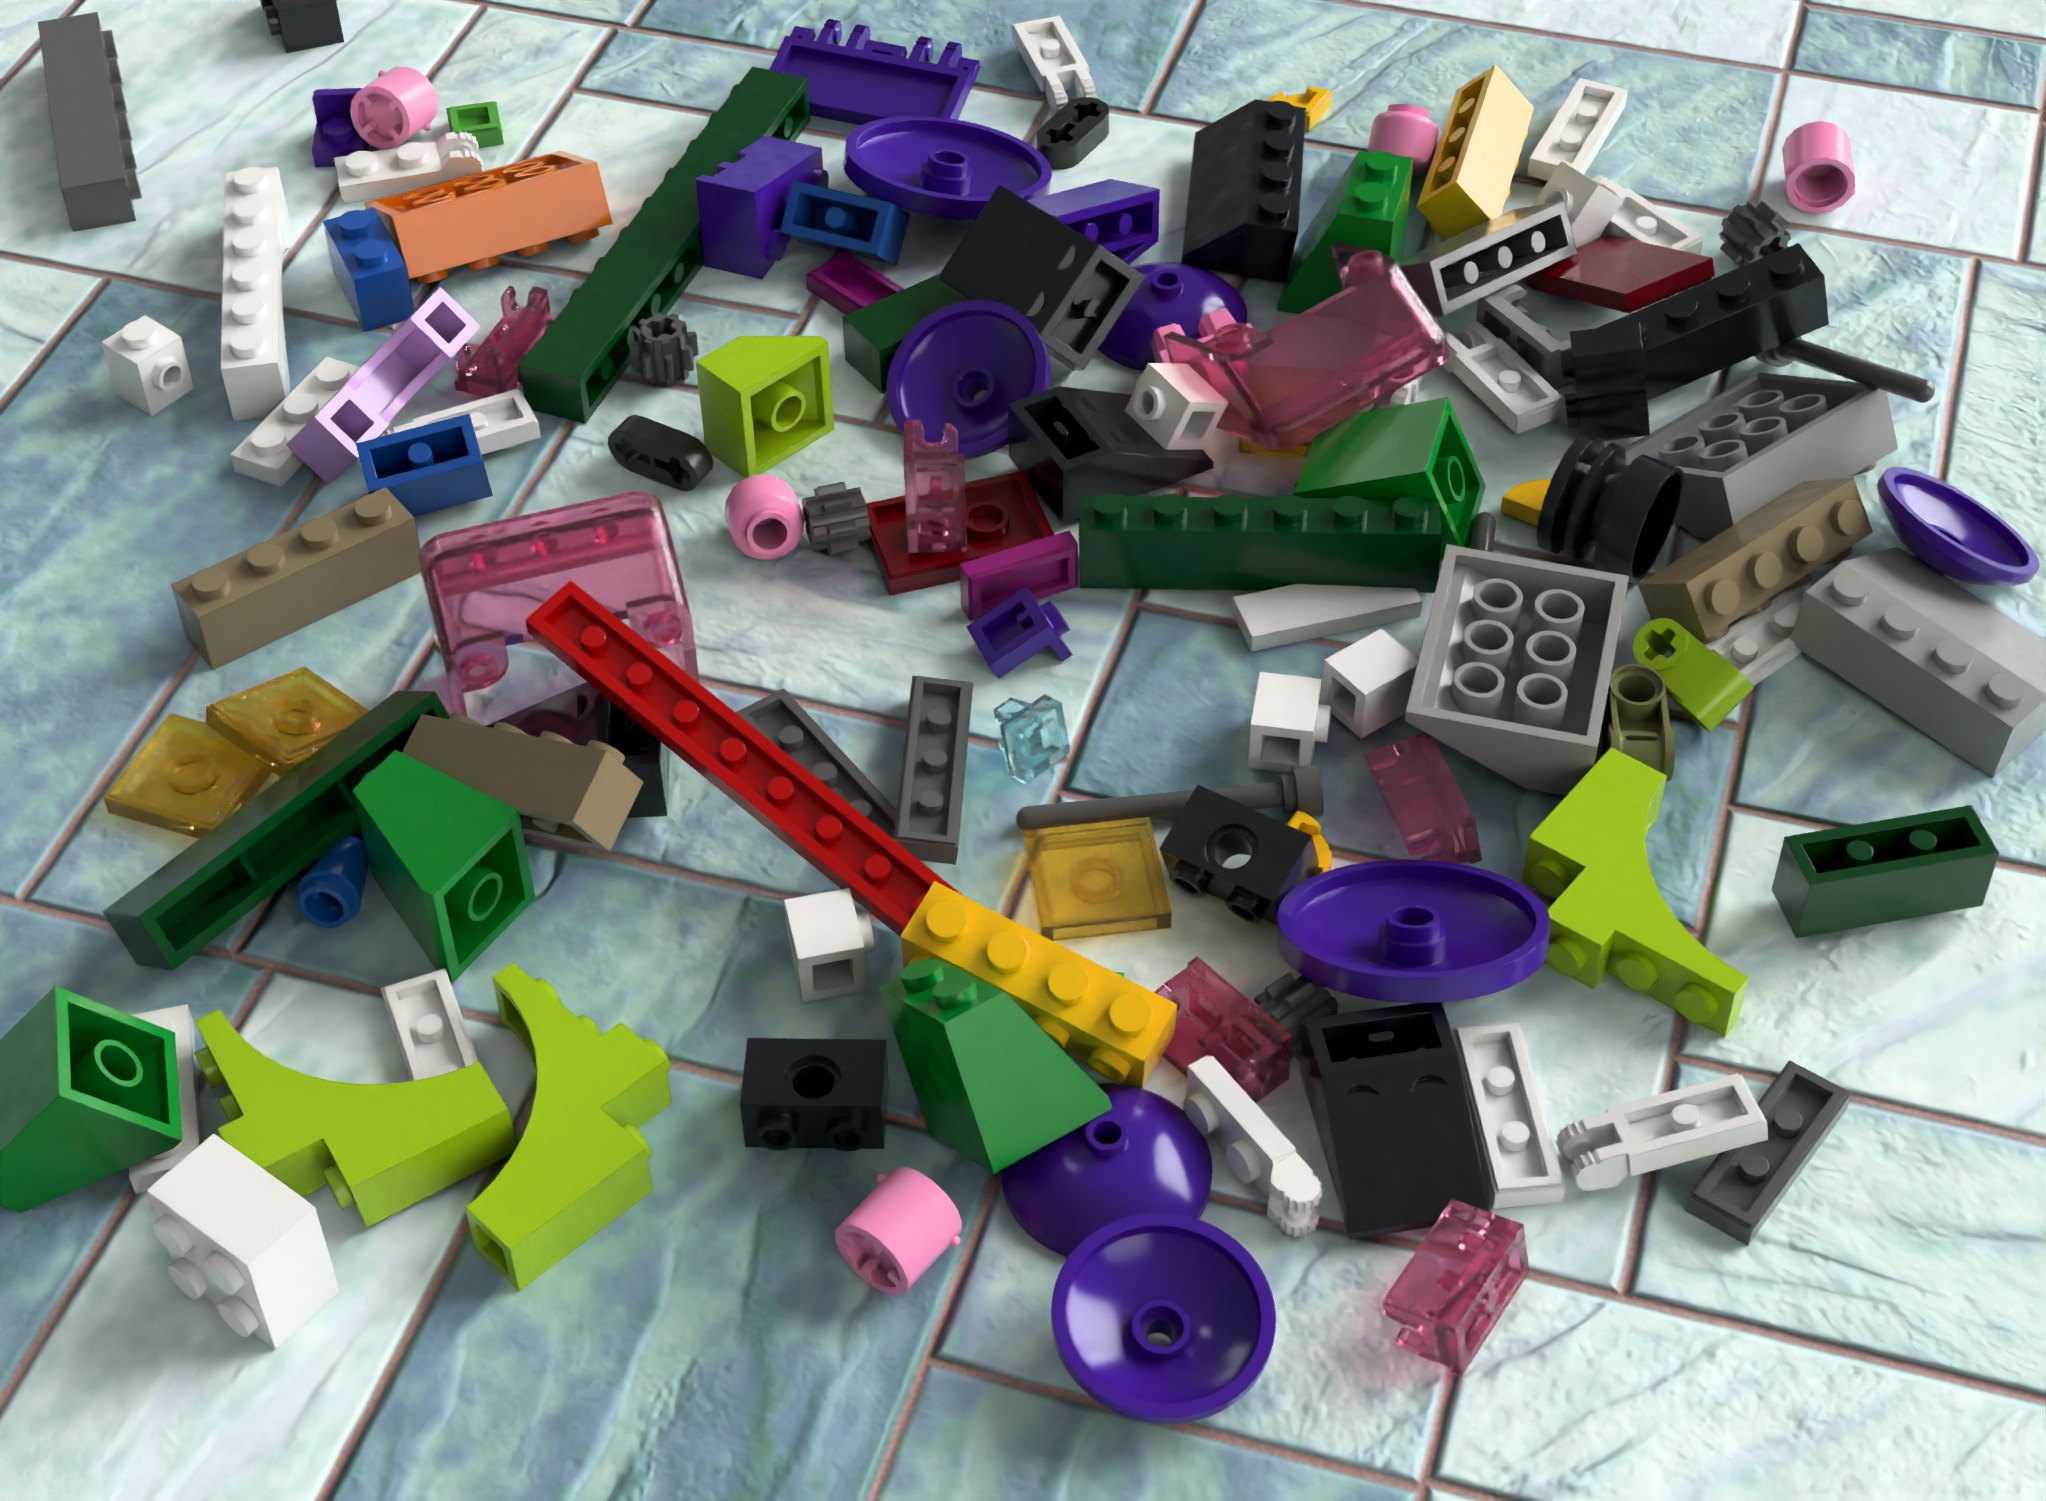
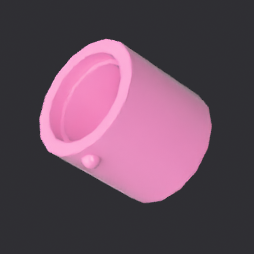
M395 67L387 72L380 70L378 73L379 77L359 90L351 101L350 115L353 126L361 138L379 149L396 148L422 129L429 131L431 129L430 124L437 114L438 107L436 92L430 81L419 71L409 67Z
M1823 121L1806 123L1794 129L1786 138L1782 148L1787 197L1793 206L1808 213H1827L1842 207L1856 192L1850 138L1841 127L1834 123Z
M896 1167L888 1175H878L877 1187L835 1229L836 1244L848 1265L875 1289L894 1296H901L907 1292L949 1246H958L960 1244L959 1235L962 1231V1220L949 1196L934 1181L921 1172L908 1167Z

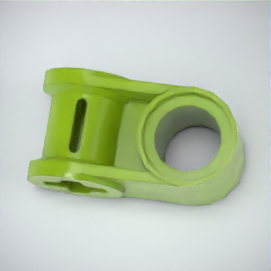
M1658 618L1651 620L1640 627L1634 636L1632 648L1637 661L1641 665L1655 669L1663 677L1666 684V693L1669 694L1670 698L1709 733L1754 688L1753 684L1726 658L1715 650L1707 648L1672 619ZM1670 651L1673 655L1668 659L1663 656L1666 652Z

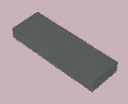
M1789 1060L1757 1103L1767 1121L1768 1140L1719 1153L1688 1195L1685 1211L1748 1246L1847 1110L1852 1093Z

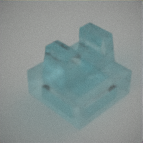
M1046 694L1032 703L1010 697L993 709L994 719L1001 723L999 726L1002 737L999 738L1000 749L1005 752L1008 773L1019 781L1027 784L1071 752L1061 702Z

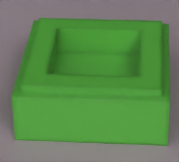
M490 101L446 108L450 133L455 132L458 134L459 131H467L468 134L472 133V136L476 137L479 148L504 144L496 102Z

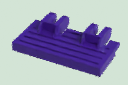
M828 19L824 23V28H822L816 41H814L816 37L814 29L794 26L791 35H785L769 69L808 78L810 116L863 125L879 119L902 116H927L958 120L981 67L980 61L962 57L963 52L960 43L950 41L945 46L938 64L931 63L934 51L931 38L923 36L918 37L916 45H914L907 59V49L905 46L870 40L869 27L860 24L855 25L845 47L839 46L842 37L841 21Z

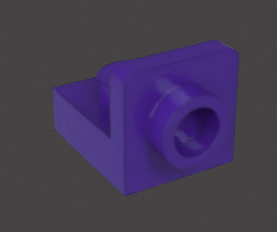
M361 88L319 89L313 92L312 100L317 120L312 145L315 167H335V157L348 156L356 151L369 150V144L356 131L350 115L351 101Z
M1024 587L967 626L988 666L999 679L1049 645L1062 661L1073 655L1062 637L1070 628L1051 600L1040 605L1027 587Z

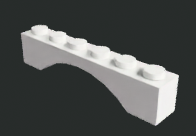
M246 167L238 171L225 172L221 373L234 421L266 418L290 394L282 303V261L284 251L289 249V215L278 167Z

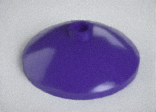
M1153 262L1133 266L1132 268L1144 275L1145 278L1098 350L1118 364L1144 372L1148 363H1156L1151 341L1153 333L1157 328L1173 323L1180 325L1188 342L1202 338L1198 325L1200 318L1207 313L1226 308L1238 326L1247 324V307L1242 296L1231 284L1204 268L1178 262Z
M970 300L951 304L933 312L919 322L906 335L896 350L888 371L886 386L890 413L897 427L906 438L926 453L946 459H971L987 455L1008 444V404L1048 390L1050 380L1049 355L1046 345L1034 325L1014 308L988 300ZM987 390V393L981 399L973 401L978 392Z
M1903 467L1886 469L1878 480L1879 501L1896 536L1914 553L1913 557L1943 576L1946 574L1969 584L2008 587L2028 583L2039 570L2040 564L2035 552L2021 535L1990 509L1955 487L1930 475Z
M1096 1083L1109 1096L1113 1109L1001 1170L1003 1195L1012 1216L1025 1232L1037 1242L1067 1257L1091 1233L1108 1223L1124 1217L1144 1213H1172L1199 1220L1207 1206L1211 1193L1212 1158L1204 1135L1200 1133L1187 1117L1184 1110L1165 1097L1143 1088L1116 1083ZM1109 1141V1142H1114V1143H1113V1144H1102V1143H1099V1142Z
M1144 1213L1124 1217L1104 1225L1087 1236L1072 1251L1062 1266L1055 1283L1051 1304V1330L1057 1352L1066 1370L1073 1380L1094 1400L1120 1415L1135 1420L1158 1424H1180L1208 1418L1225 1410L1241 1399L1254 1386L1268 1362L1276 1332V1310L1271 1288L1259 1264L1229 1234L1207 1222L1189 1216L1172 1213ZM1152 1333H1161L1166 1335L1171 1343L1167 1346L1159 1347L1151 1344L1146 1337Z

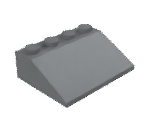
M1757 373L1650 433L1649 436H1645L1625 447V471L1633 460L1641 454L1683 470L1684 483L1674 522L1695 537L1712 539L1803 481L1846 479L1874 469L1877 466L1876 461L1897 450L1898 444L1886 391L1852 381Z
M1447 544L1404 721L1525 789L1566 796L1595 764L1629 576Z
M1894 547L1842 561L1805 591L1790 640L1795 642L1794 645L1991 778L1996 776L2046 730V641L1901 548Z

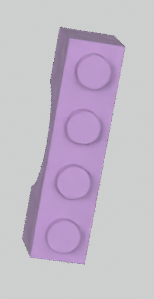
M440 287L408 317L286 446L329 485L359 457L356 443L377 438L398 411L458 352L481 326Z

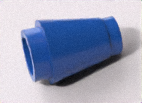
M346 836L329 849L300 880L297 887L298 906L303 916L311 923L324 928H335L353 919L359 913L369 865V857L364 841L354 836Z

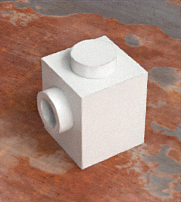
M1561 161L1532 206L1564 201L1577 248L1599 239L1624 200Z
M146 315L127 324L123 329L101 342L116 395L150 416H153L194 389L181 336Z
M1148 363L1144 372L1138 378L1135 390L1124 411L1165 450H1204L1229 402L1188 364Z
M1380 628L1324 659L1320 704L1331 705V713L1362 739L1406 713L1418 659L1408 647L1400 645Z
M1259 672L1250 724L1248 768L1291 773L1292 767L1312 765L1315 741L1327 743L1330 726L1331 705L1320 704L1322 679Z
M850 888L824 893L817 892L807 896L785 899L788 943L802 1003L867 991L865 953L875 951L874 938L868 912L856 914Z

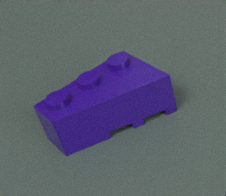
M763 136L738 152L737 162L734 164L722 162L717 165L715 176L702 175L695 179L704 266L763 280L774 262L782 259L787 244L791 240L790 237L780 233V228L792 181L795 180L828 188L829 175L826 170H823L821 147Z
M1108 179L1027 200L1029 203L1098 243L1128 265L1158 242L1160 189Z

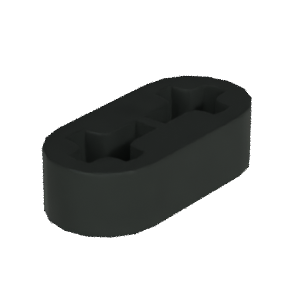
M1092 97L1074 99L1067 103L1038 130L1037 150L1048 160L1051 169L1074 167L1106 139L1109 134L1108 105L1102 100Z
M628 416L608 437L609 450L621 466L631 472L677 490H693L713 469L712 456L699 439L643 416Z

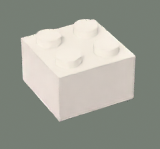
M213 1133L146 1190L157 1219L152 1224V1229L159 1241L168 1249L172 1264L168 1266V1272L172 1280L192 1299L197 1300L203 1295L217 1305L221 1317L239 1335L248 1337L251 1333H254L276 1350L340 1292L315 1206Z

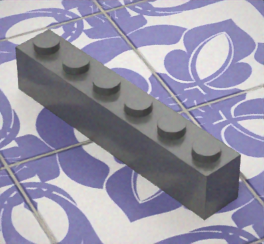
M98 12L38 22L60 186L72 230L75 232L136 221L133 200L141 199L142 194L136 172L137 164L131 143L132 135L126 114L128 111L122 89L123 82L117 60L119 58L112 30L102 31Z

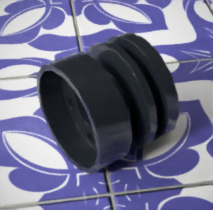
M1584 433L1577 437L1565 452L1551 479L1538 520L1536 534L1538 547L1555 554L1564 550L1566 558L1579 563L1588 556L1595 546V569L1629 576L1628 582L1636 585L1644 579L1654 565L1673 525L1684 483L1683 470L1641 454L1633 460L1625 471L1626 450L1623 447L1611 443L1604 448L1603 440Z

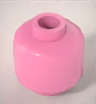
M1392 104L1388 106L1387 112L1380 113L1374 118L1367 151H1386L1395 156L1413 158L1412 182L1413 176L1428 173L1436 151L1439 128L1433 120L1428 118L1429 112L1426 109L1408 104Z
M757 474L740 481L732 488L726 499L724 516L734 545L744 555L756 560H774L786 556L799 543L803 535L805 519L795 491L784 480L773 475Z

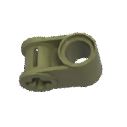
M1623 665L1617 668L1610 678L1602 721L1603 755L1612 747L1667 775L1666 781H1671L1675 762V735L1669 720L1665 681L1655 669L1646 665Z

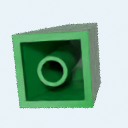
M1359 150L1300 238L1278 301L1277 311L1379 327L1385 309L1390 308L1380 269L1404 259L1413 158L1395 156L1386 151L1368 152Z
M1448 397L1319 420L1312 443L1306 450V460L1299 481L1294 484L1293 495L1301 498L1335 499L1342 496H1357L1362 499H1399L1401 497L1413 496L1427 500H1439L1442 533L1440 560H1443L1447 544L1469 548L1473 520L1479 512L1486 485Z
M395 750L378 767L365 774L360 783L352 790L374 880L436 970L446 968L449 980L453 983L535 899L519 810Z
M940 958L916 961L906 966L900 972V978L879 988L928 1133L994 1174L1113 1109L1109 1096L1005 991Z
M54 986L0 1039L1 1207L19 1213L25 1212L169 1151L182 1141L175 1032Z

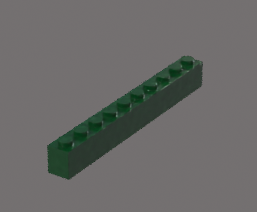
M751 67L741 82L733 86L729 97L720 109L712 113L708 124L696 139L690 141L681 159L673 168L667 171L663 182L652 196L644 200L641 210L631 223L620 231L617 241L606 255L598 259L594 270L581 287L573 291L569 302L556 319L548 323L544 334L532 350L525 353L521 358L518 366V381L522 384L524 397L532 411L584 424L587 423L630 365L628 344L634 342L633 329L638 328V322L642 318L646 320L653 317L652 314L654 313L667 315L704 265L695 179L702 175L715 176L717 165L722 162L734 164L737 162L738 152L763 136L795 142L811 121L808 78Z

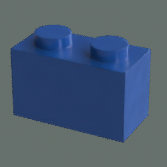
M793 180L780 233L803 244L841 253L846 251L850 255L897 266L910 214L890 202Z
M372 207L365 210H352L339 217L323 221L334 275L363 331L366 332L407 320L415 312L406 264L376 209Z
M470 413L356 443L369 494L386 487L413 517L493 496Z

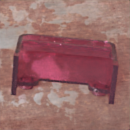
M1338 241L1331 245L1342 289L1339 293L1267 332L1248 328L1244 323H1232L1217 329L1214 337L1204 343L1173 331L1164 335L1163 338L1171 363L1188 364L1229 402L1216 428L1265 448L1285 449L1309 440L1443 364L1449 357L1445 333L1393 257L1384 255L1378 250H1368Z
M633 491L441 533L429 539L419 552L418 563L441 675L452 713L468 717L463 693L490 687L505 675L509 665L506 646L535 640L527 633L525 619L570 580L620 620L628 619L629 627L653 647L662 648L673 645L681 669L700 684L692 617L669 524L661 502L650 493Z

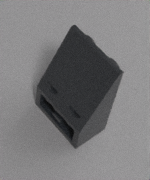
M998 185L937 278L969 300L994 301L1019 311L1034 325L1042 337L1050 356L1072 371H1081L1085 369L1145 276L1098 243L1003 186Z
M1058 386L1008 404L1009 458L1020 471H1025L1030 484L1062 523L1080 517L1082 496H1099L1105 493L1139 496L1213 469L1214 462L1204 450H1165L1124 411L1132 396L1131 394Z
M588 682L496 721L510 724L530 736L540 737L542 731H549L565 737L576 745L587 746L590 740H595L617 749L625 756L623 765L644 782L627 818L667 816L670 749ZM496 722L486 725L485 727L494 728Z
M1413 1003L1304 1019L1300 1073L1349 1239L1489 1219L1490 1209L1459 1052L1442 1003Z

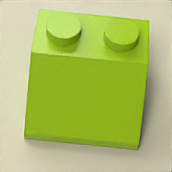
M739 336L696 361L705 446L712 455L744 478L764 473L834 430L828 341L823 337Z

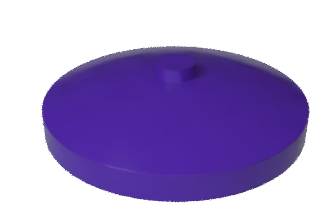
M891 117L871 121L857 127L848 135L845 143L843 168L848 178L869 195L908 211L940 218L975 221L998 185L1003 186L1026 201L1049 195L1052 169L1048 160L1028 143L983 125L940 117Z
M1411 859L1382 860L1352 864L1326 871L1309 878L1293 888L1280 903L1277 916V944L1284 960L1299 974L1319 985L1341 993L1387 1002L1440 1003L1493 994L1530 977L1544 963L1549 950V913L1543 902L1532 891L1497 873L1451 862Z

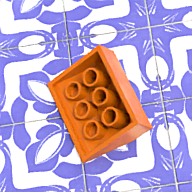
M556 151L364 202L365 209L372 207L376 209L406 264L408 278H416L418 284H427L449 277L447 269L467 264L468 270H478L499 263L498 255L518 250L519 256L538 254L550 249L548 241L567 236L570 243L589 240L599 236V227L613 224L597 161L563 151Z

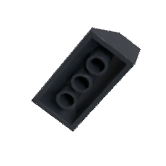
M1255 99L1195 132L1181 263L1198 266L1207 270L1285 283L1298 235L1306 108L1293 106L1285 101L1269 102Z
M1797 243L1597 328L1640 323L1648 401L1828 325L1825 277L1801 245Z

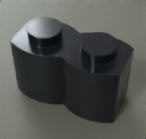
M1640 323L1571 331V349L1560 351L1563 384H1575V393L1564 394L1568 428L1579 427L1580 435L1587 433L1603 441L1649 436L1646 373Z

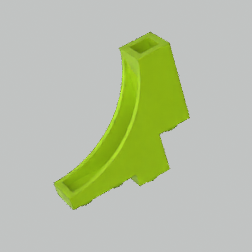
M1610 747L1528 839L1522 881L1532 885L1544 895L1557 899L1547 910L1550 919L1548 955L1544 963L1550 965L1556 972L1570 976L1592 989L1608 973L1621 980L1629 988L1647 994L1680 1012L1688 1020L1701 1024L1725 1037L1739 1019L1749 977L1729 966L1707 950L1684 928L1664 901L1651 874L1645 839L1652 825L1658 820L1667 775Z
M513 962L492 976L501 1021L520 1040L537 1070L536 1094L531 1116L523 1137L510 1160L493 1182L475 1200L465 1206L475 1249L520 1291L653 1191L648 1160L651 1158V1150L637 1129L672 1104L668 1079V1072L671 1070L670 1062L665 1052L654 1040L650 1038L642 1040L622 1022L602 1035L598 1027L587 1016L580 1015L576 1017L564 1007L556 991L547 981L542 978L532 979Z
M221 1009L195 1020L206 1045L194 1052L196 1059L210 1087L214 1089L225 1084L230 1093L218 1099L229 1121L228 1124L218 1128L222 1139L301 1197L329 1185L339 1207L343 1209L354 1204L366 1228L514 1153L519 1144L508 1108L479 1061L455 1071L415 1081L390 1084L336 1082L300 1073L266 1057L241 1037L231 1026Z

